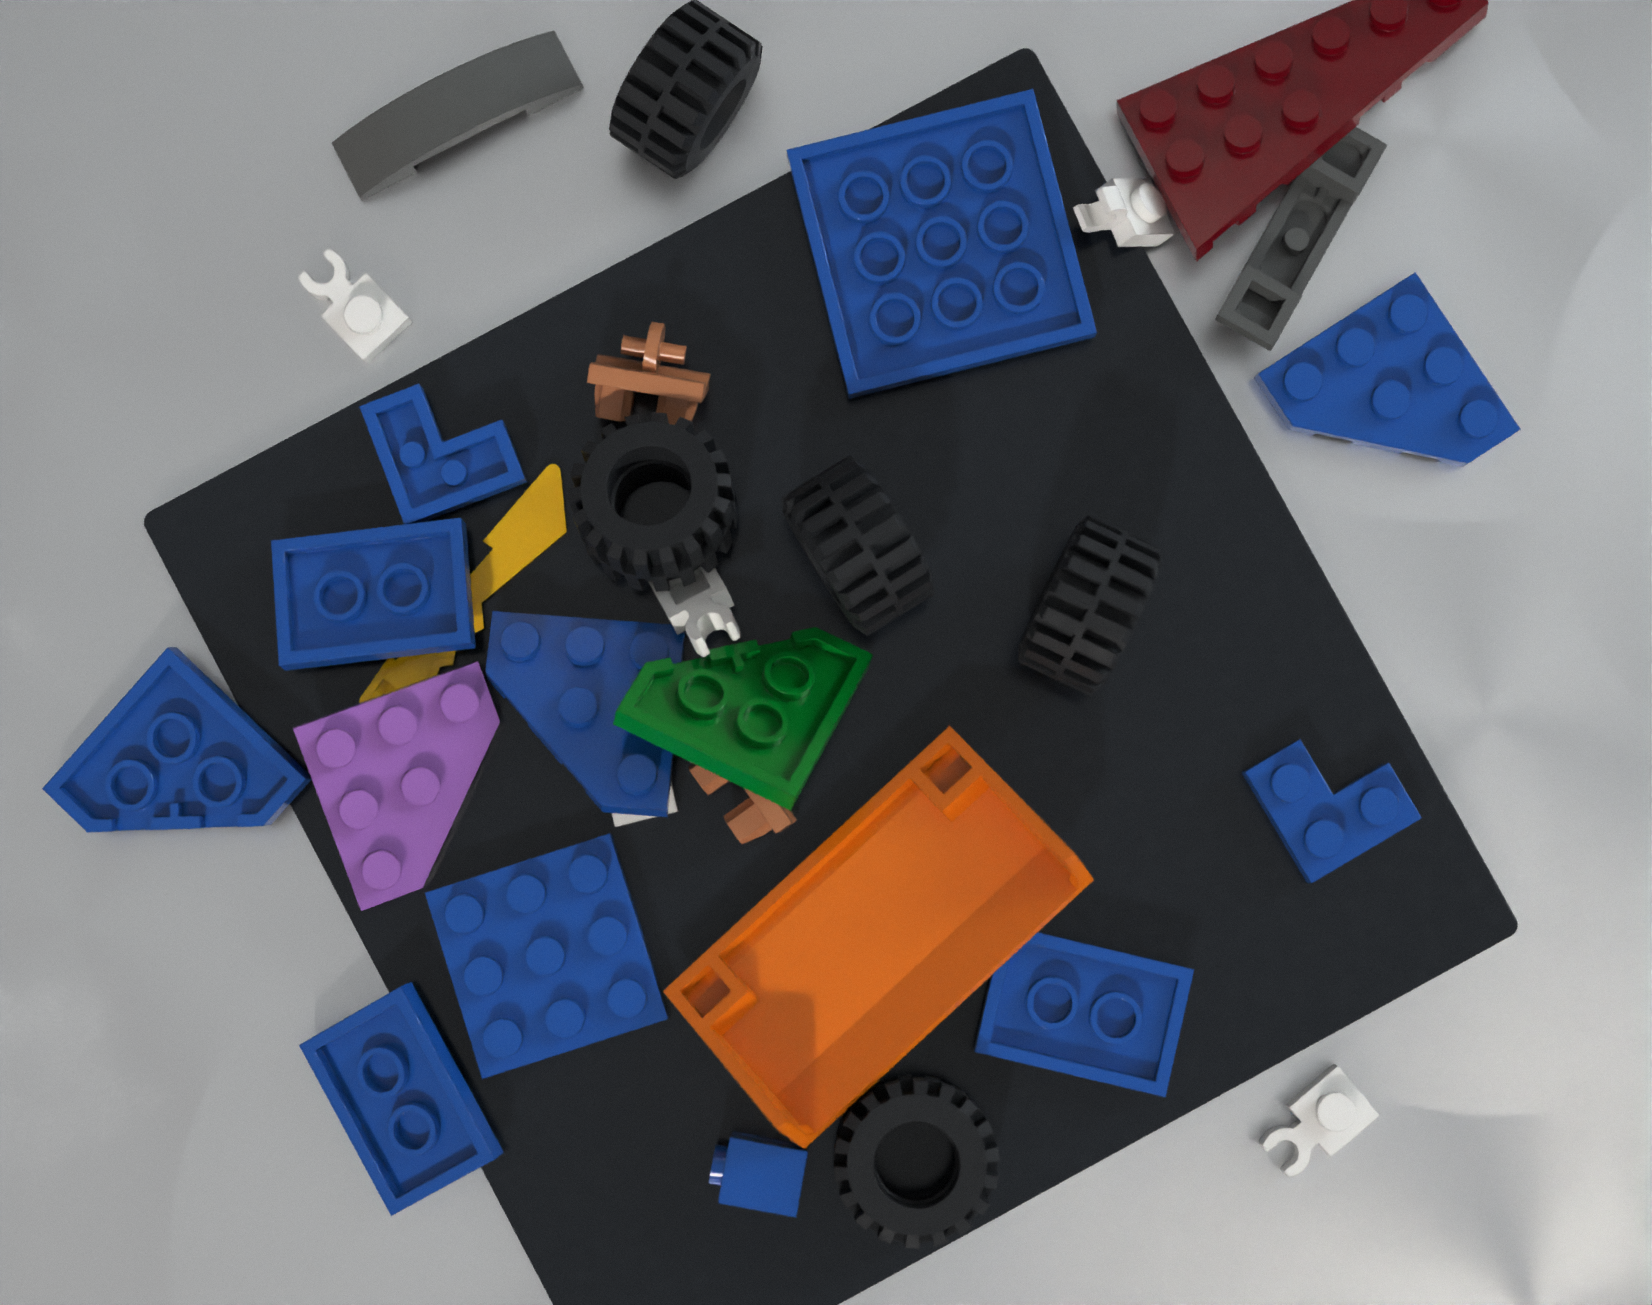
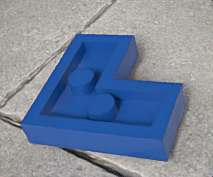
M420 384L359 406L404 524L426 522L527 483L507 427L502 419L450 440L443 441L424 389Z
M1301 739L1290 743L1241 772L1307 883L1315 882L1422 818L1389 762L1381 764L1332 793Z

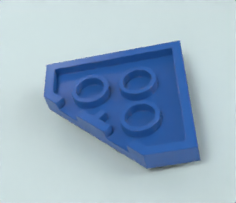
M1416 272L1254 377L1290 431L1309 435L1321 434L1349 440L1352 444L1399 454L1405 452L1438 459V462L1460 467L1467 465L1521 430Z
M492 611L485 669L488 681L503 698H506L528 723V727L559 763L561 765L564 764L603 813L668 817L674 754L614 725L613 721L616 709L645 662L669 657L672 663L683 662L685 631L677 635L672 624Z
M167 647L42 789L87 833L211 827H255L272 825L312 778L298 762L177 647Z

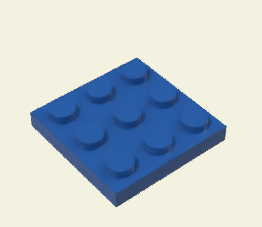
M612 833L425 892L482 1079L670 1018Z

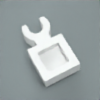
M327 249L322 254L334 267L332 279L327 283L319 284L303 271L299 275V280L313 297L333 302L320 316L368 365L413 322L367 273L352 284L350 282V270L345 261L335 251Z
M702 567L694 571L696 582L685 587L682 584L681 578L670 580V591L656 592L653 582L648 581L677 635L686 631L695 651L700 656L705 657L710 654L705 639L713 631L725 630L733 641L740 638V629L729 609L734 606L733 600L715 568L709 573Z
M1332 1064L1285 1104L1297 1120L1290 1126L1279 1125L1268 1129L1260 1138L1259 1144L1264 1150L1269 1151L1278 1142L1289 1140L1293 1144L1294 1155L1280 1169L1286 1176L1293 1177L1300 1174L1308 1166L1311 1158V1149L1317 1144L1326 1155L1332 1157L1380 1115L1338 1065Z

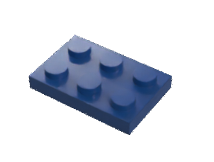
M462 518L271 541L279 666L285 671L476 648L467 528Z
M1037 932L990 976L973 1051L1166 1097L1194 969Z
M412 982L400 986L299 1045L391 1216L504 1154L502 1147Z

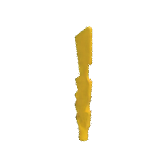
M550 464L542 471L482 541L491 547L492 550L470 575L475 634L485 629L482 603L567 533L561 470L556 464ZM456 651L398 657L396 660L394 658L387 659L360 697L359 703L438 675L442 667L453 666Z

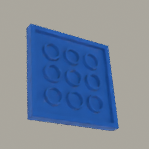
M1033 89L786 150L849 399L1096 336L1095 322Z

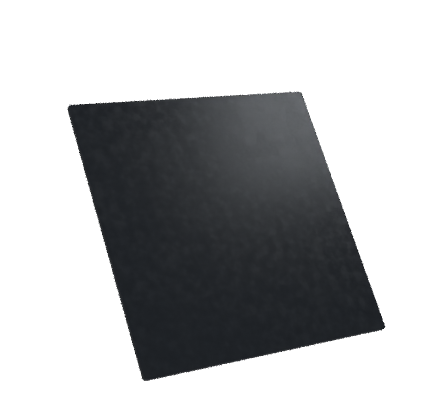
M1019 49L872 128L1033 89L1097 330L1094 338L849 399L790 171L147 513L144 518V527L238 706L309 773L293 727L359 704L360 697L387 659L288 671L279 666L271 541L404 525L359 406L420 384L424 389L443 441L450 440L501 419L504 421L527 483L426 521L453 518L463 519L467 528L470 575L492 550L491 547L482 542L548 465L556 464L559 466L562 477L567 533L482 603L485 629L475 634L476 648L457 650L453 666L442 667L439 672L441 674L478 661L500 723L423 888L361 911L313 781L311 780L290 803L387 990L390 993L400 986L412 982L502 1147L504 1154L481 1168L553 1305H839L1505 940L1517 930L1518 923L1516 917L1143 246L1118 247L1111 230H1100L1090 233L1082 231L1073 207L1078 204H1091L1099 201L1095 190L1104 185L1106 180L1038 57L1031 49ZM651 322L665 324L664 342L687 346L684 365L661 361L660 365L711 374L708 393L702 403L698 402L692 422L696 435L705 430L714 438L716 450L722 449L728 462L737 499V529H730L733 542L727 553L715 551L718 561L715 569L733 600L734 606L729 609L738 624L741 636L733 641L727 631H713L705 639L708 649L755 639L758 645L790 639L791 633L794 631L817 627L873 654L864 678L791 809L797 821L782 832L775 834L771 830L767 834L744 844L738 841L723 816L750 797L745 789L729 781L711 795H707L689 771L688 767L692 762L675 754L673 757L671 782L679 812L668 814V817H655L615 827L612 813H603L586 794L584 787L564 764L561 765L528 727L525 719L488 681L485 672L492 611L671 624L648 581L645 582L642 591L629 588L624 575L616 582L605 575L601 563L595 565L588 555L572 517L573 511L568 497V489L574 488L570 477L574 463L585 464L581 450L590 440L597 445L603 441L600 430L610 423L613 424L616 430L627 426L626 421L620 422L595 416L594 392L596 384L587 383L589 365L591 362L595 363L598 354L643 362L641 357L621 354V344L624 335L647 339ZM636 392L632 415L639 414L641 423L651 422L652 412L656 413L659 395ZM847 456H851L865 465L880 484L921 550L930 568L934 582L935 594L868 636L854 628L845 617L800 546L784 516L782 507V496ZM659 480L645 483L634 489L626 497L620 508L619 516L638 525L663 523L673 518L683 509L690 496V491L682 485L671 481ZM1088 515L1161 548L1160 571L1141 616L1109 678L1091 696L1019 663L1018 659L1020 641L1053 569L1074 528ZM685 631L683 661L702 658L695 651ZM951 726L1076 854L1094 879L1052 918L1039 933L1194 969L1166 1097L974 1052L973 1049L989 984V977L875 1083L877 1084L882 1080L886 1083L898 1079L897 1076L907 1074H911L912 1077L925 1078V1075L937 1077L940 1081L949 1085L953 1084L963 1090L983 1112L994 1132L993 1136L998 1146L1000 1161L997 1162V1173L999 1179L996 1190L992 1189L988 1198L990 1202L989 1207L983 1216L978 1213L971 1221L972 1228L963 1235L956 1232L948 1236V1243L935 1247L933 1242L920 1243V1248H905L904 1242L892 1240V1243L889 1244L878 1239L877 1233L869 1228L865 1231L855 1221L854 1214L849 1208L846 1209L840 1198L837 1182H835L833 1164L837 1130L842 1118L846 1117L851 1106L808 1146L796 1217L720 1204L718 1200L721 1186L709 1184L715 1146L728 1147L732 1131L793 1141L775 1128L665 995L663 990L947 727ZM1301 739L1332 793L1381 764L1389 762L1422 818L1315 882L1307 883L1241 772L1290 743ZM612 833L670 1018L482 1079L425 892ZM871 1087L867 1092H865L862 1096H864L866 1093H868L870 1090H872V1087ZM921 1121L903 1123L890 1130L882 1139L876 1156L877 1170L884 1184L897 1194L907 1197L929 1195L941 1188L952 1174L954 1167L953 1147L948 1137L939 1128L930 1123Z

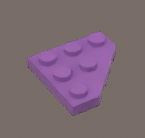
M478 661L293 727L361 911L421 889L428 878L500 723Z

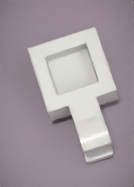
M1112 178L1095 190L1099 201L1091 204H1078L1073 207L1083 232L1111 230L1118 247L1159 246L1175 235L1166 214V202L1162 194L1155 187L1152 179Z

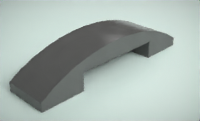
M550 31L496 49L421 84L361 120L334 140L332 145L362 201L417 173L415 165L524 110L530 116L584 87L556 32Z
M1355 127L1293 180L1215 318L1216 321L1269 351L1273 349L1352 204L1360 195L1386 149V143Z

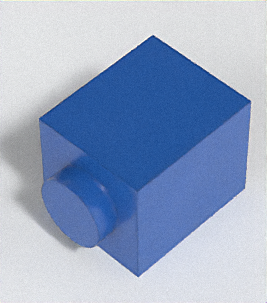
M732 1131L728 1147L715 1146L709 1184L721 1186L718 1203L796 1217L808 1146L803 1149L795 1142Z

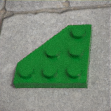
M817 627L794 631L791 633L790 639L758 645L755 639L709 649L710 654L705 657L672 663L669 657L645 662L616 709L613 724L791 811L864 678L873 654Z

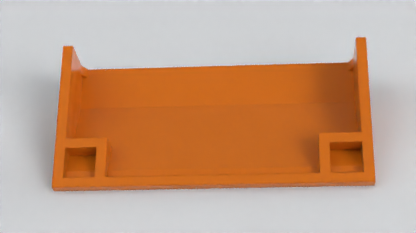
M949 726L666 987L663 992L775 1128L805 1149L1094 879L1076 854Z

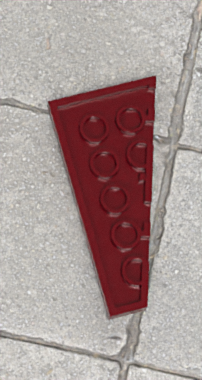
M1352 0L1116 100L1117 115L1156 188L1162 194L1166 206L1196 262L1213 248V241L1233 224L1236 223L1240 226L1256 212V205L1281 184L1288 185L1358 126L1360 117L1380 100L1385 103L1402 87V81L1425 62L1432 63L1481 22L1487 15L1488 0Z

